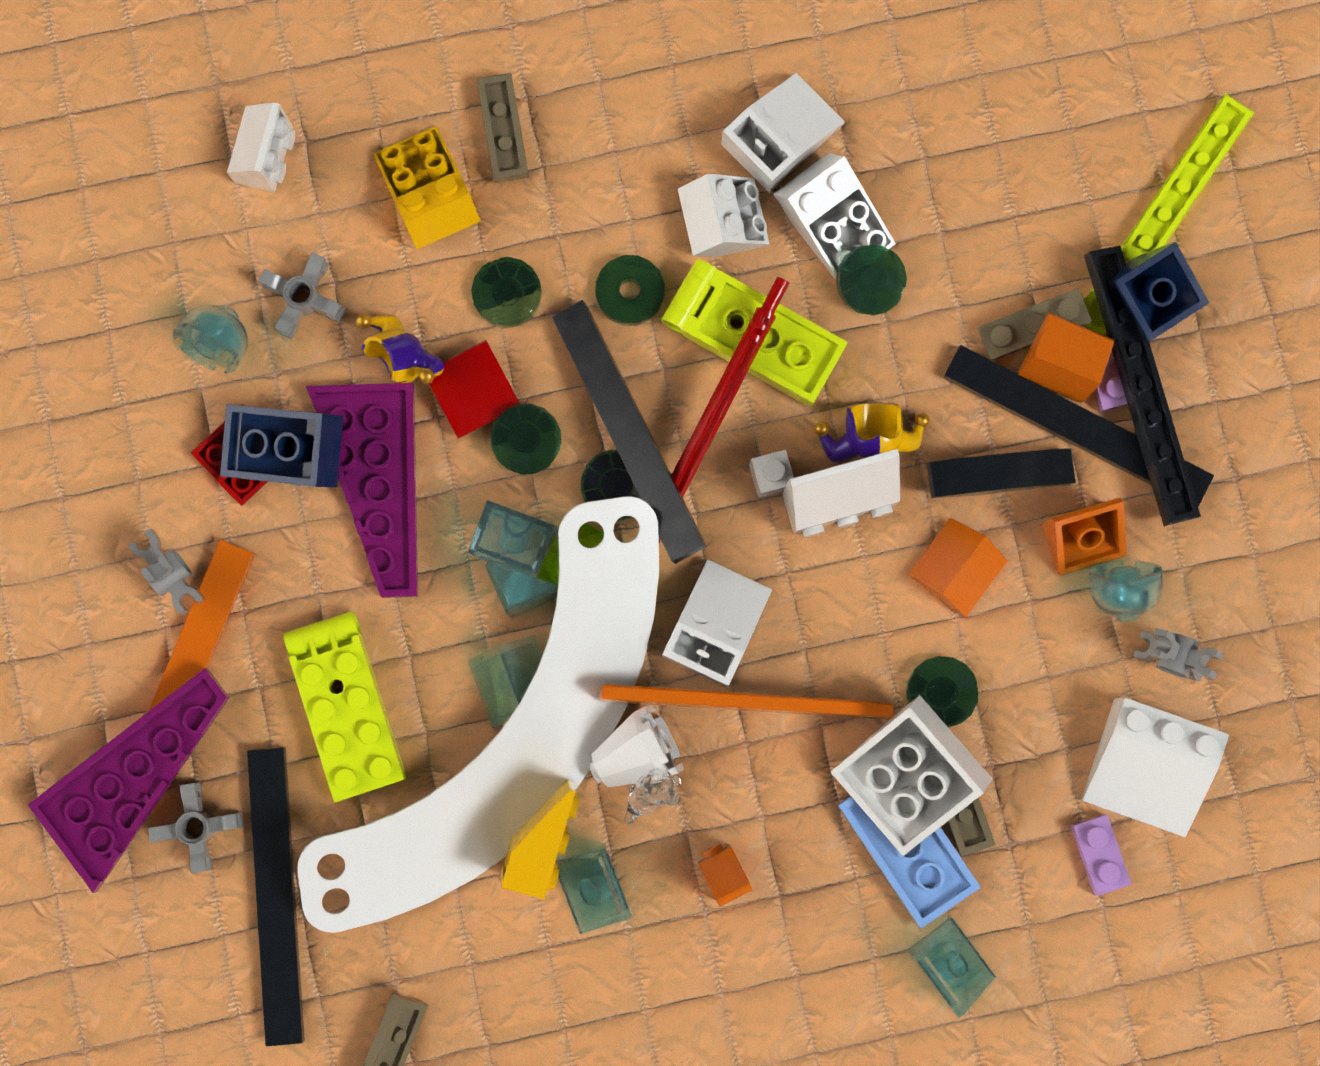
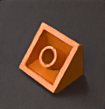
M1048 312L1017 374L1044 388L1082 403L1101 384L1114 339Z
M1121 497L1053 517L1041 524L1059 576L1127 556L1124 501Z
M950 518L908 573V576L962 617L966 618L1008 561L985 535Z

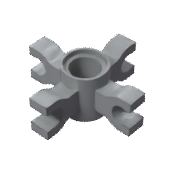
M312 252L302 276H295L289 280L266 269L263 270L258 282L263 284V288L282 295L288 303L274 327L278 330L279 334L292 339L302 316L311 315L314 312H318L338 323L340 322L345 309L342 308L341 304L320 296L316 289L329 267V263L325 262L326 259ZM299 290H310V296L305 302H294V296Z
M149 529L145 532L151 541L148 549L142 550L139 544L134 541L128 547L135 555L144 558L148 563V566L144 567L140 572L150 586L160 596H164L169 592L173 598L174 608L179 615L184 616L189 612L183 605V599L186 595H192L197 603H201L205 598L200 591L191 588L185 581L192 572L184 560L172 548L164 553L161 549L159 536L154 530Z
M1155 628L1154 634L1142 631L1140 638L1150 642V647L1145 652L1135 650L1133 657L1144 662L1158 660L1156 665L1158 669L1175 676L1199 682L1202 675L1209 679H1216L1217 673L1206 668V665L1213 658L1222 661L1224 654L1219 650L1212 648L1198 650L1200 646L1198 641Z
M201 783L179 785L185 814L179 817L176 824L148 828L150 843L178 838L182 843L189 845L191 874L212 870L207 841L214 836L215 832L243 827L242 813L213 817L209 812L203 811ZM194 817L200 819L204 826L203 833L198 838L192 836L189 832V823Z

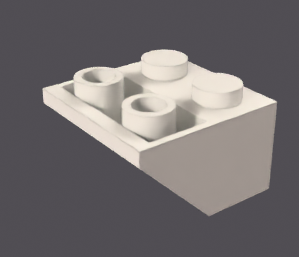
M272 102L245 106L227 170L234 183L275 193L277 184L283 182L286 174L284 158L286 151L291 150L294 145L295 129H293L280 104Z
M706 174L678 188L693 256L720 257L770 245L767 225L763 218L759 201V191L754 178Z

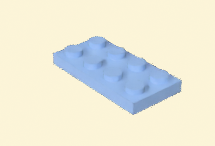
M851 796L837 805L920 929L981 888L941 827L902 856Z

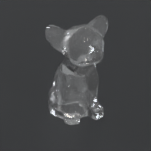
M657 768L646 772L638 779L637 783L628 784V808L624 817V823L630 825L634 823L638 816L650 814L654 809H661L662 805L675 806L679 804L681 797L674 793V786L681 784L680 777L677 774L671 775L667 770Z

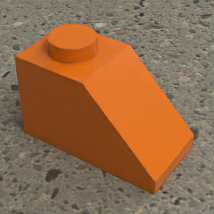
M718 843L701 852L704 858L697 862L719 907L753 890L730 845L723 848L722 844Z

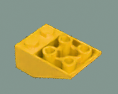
M437 126L373 153L417 250L481 222L471 195Z
M567 779L511 838L501 872V888L544 900L547 890L554 891L560 871L556 858L558 854H565L570 833H568L569 827H566L568 817L575 819L580 803L579 792L576 791L572 780Z

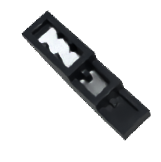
M1071 448L994 454L926 463L931 499L990 495L998 492L1031 490L1038 487L1068 486L1076 483Z

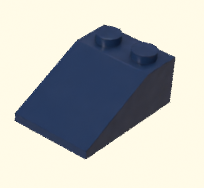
M226 404L220 476L311 487H337L344 416Z

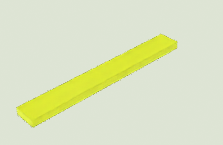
M1226 93L1223 95L1121 245L1126 264L1133 258L1166 245L1255 112ZM1092 288L1084 300L1092 321L1083 327L1105 335L1106 329L1094 288Z

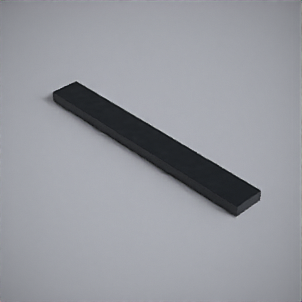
M1121 245L1090 251L1084 255L1107 336L1114 339L1112 353L1163 526L1201 517L1150 343L1146 341L1113 282L1126 265Z
M581 300L553 316L552 318L641 500L649 504L657 516L658 535L671 561L676 564L704 549L707 545L586 302Z
M962 345L958 347L943 376L944 379L1151 485L1137 435ZM1184 460L1199 507L1214 475Z
M286 747L248 750L265 1046L300 1044L305 1041Z

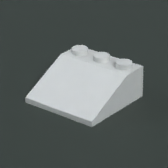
M898 449L790 479L782 496L793 534L802 532L804 538L825 532L823 526L837 522L838 528L858 523L857 516L871 513L872 518H877L893 513L892 507L900 502V457Z
M920 695L831 770V774L902 856L980 797L993 779Z
M1125 697L1114 698L1081 801L1186 837L1219 769L1229 734Z

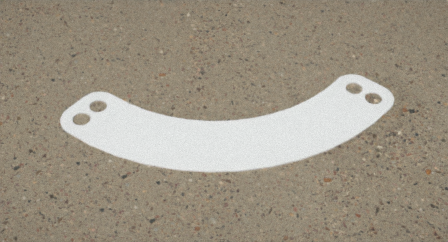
M623 496L584 502L574 506L565 514L558 530L559 579L556 608L551 630L537 671L521 702L503 728L484 750L457 775L429 795L394 814L376 821L318 837L303 849L298 859L297 873L302 909L306 919L312 926L324 932H342L387 920L442 897L475 879L505 858L511 838L567 779L573 781L575 789L580 785L590 770L589 764L593 762L591 754L614 732L628 703L599 701L600 688L604 684L635 686L647 650L655 615L659 578L658 520L649 504L636 497ZM623 516H632L639 524L637 536L629 542L617 540L613 533L615 522ZM589 521L598 522L604 531L600 544L592 548L582 546L578 540L579 528ZM327 854H337L345 861L344 871L334 879L323 878L317 870L318 862ZM334 888L343 889L349 895L348 906L339 913H330L322 906L323 896L327 891Z

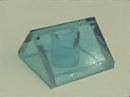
M487 500L468 554L536 579L559 528L556 525Z
M487 560L485 566L506 614L511 619L557 598V585Z
M535 635L499 645L468 660L492 728L503 725L508 721L521 702L537 671L542 658V652Z
M607 845L558 863V869H560L558 878L580 934L632 918V909Z
M952 917L906 950L950 1011L958 1018L969 1010L996 977Z

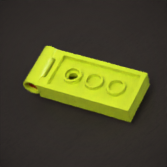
M696 259L664 313L661 322L670 329L683 334V337L730 362L756 308L762 307L767 296L720 271L708 262ZM779 304L774 313L776 319L770 327L747 373L812 408L848 342ZM740 320L743 326L735 329L731 326L730 322Z
M352 610L283 633L285 646L290 656V664L334 803L408 779L355 612ZM336 680L342 681L344 686L339 694L335 693L332 688Z

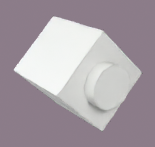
M786 450L750 460L749 468L758 499L782 493L789 480L794 478Z

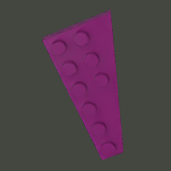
M414 384L306 386L316 413L344 416L338 478L365 549L380 597H418Z
M204 668L28 804L31 811L92 893L98 892L230 698L209 669Z

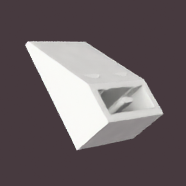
M795 73L750 105L722 132L721 145L770 193L836 132L845 121Z
M832 153L826 154L773 193L791 224L838 284L841 269L855 275L861 267L871 263L864 262L875 260L876 256H880L882 250L886 252L896 244L844 156ZM866 247L878 248V249H870V248H869V249H863V250H860V252H859V249L866 248ZM857 251L862 265L856 269L855 273L842 268L847 257Z
M707 559L662 657L728 687L772 589Z

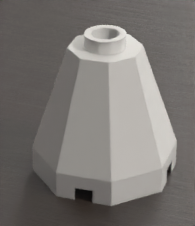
M653 705L645 706L633 712L591 754L593 762L589 766L593 777L598 783L603 782L607 787L664 780L684 770L682 763L675 765L674 759L679 757L680 753L666 722L661 716L654 719L650 714L656 711Z

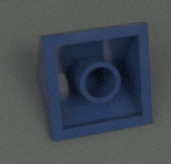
M1171 242L1131 259L1113 280L1148 342L1209 304L1206 295L1176 242Z

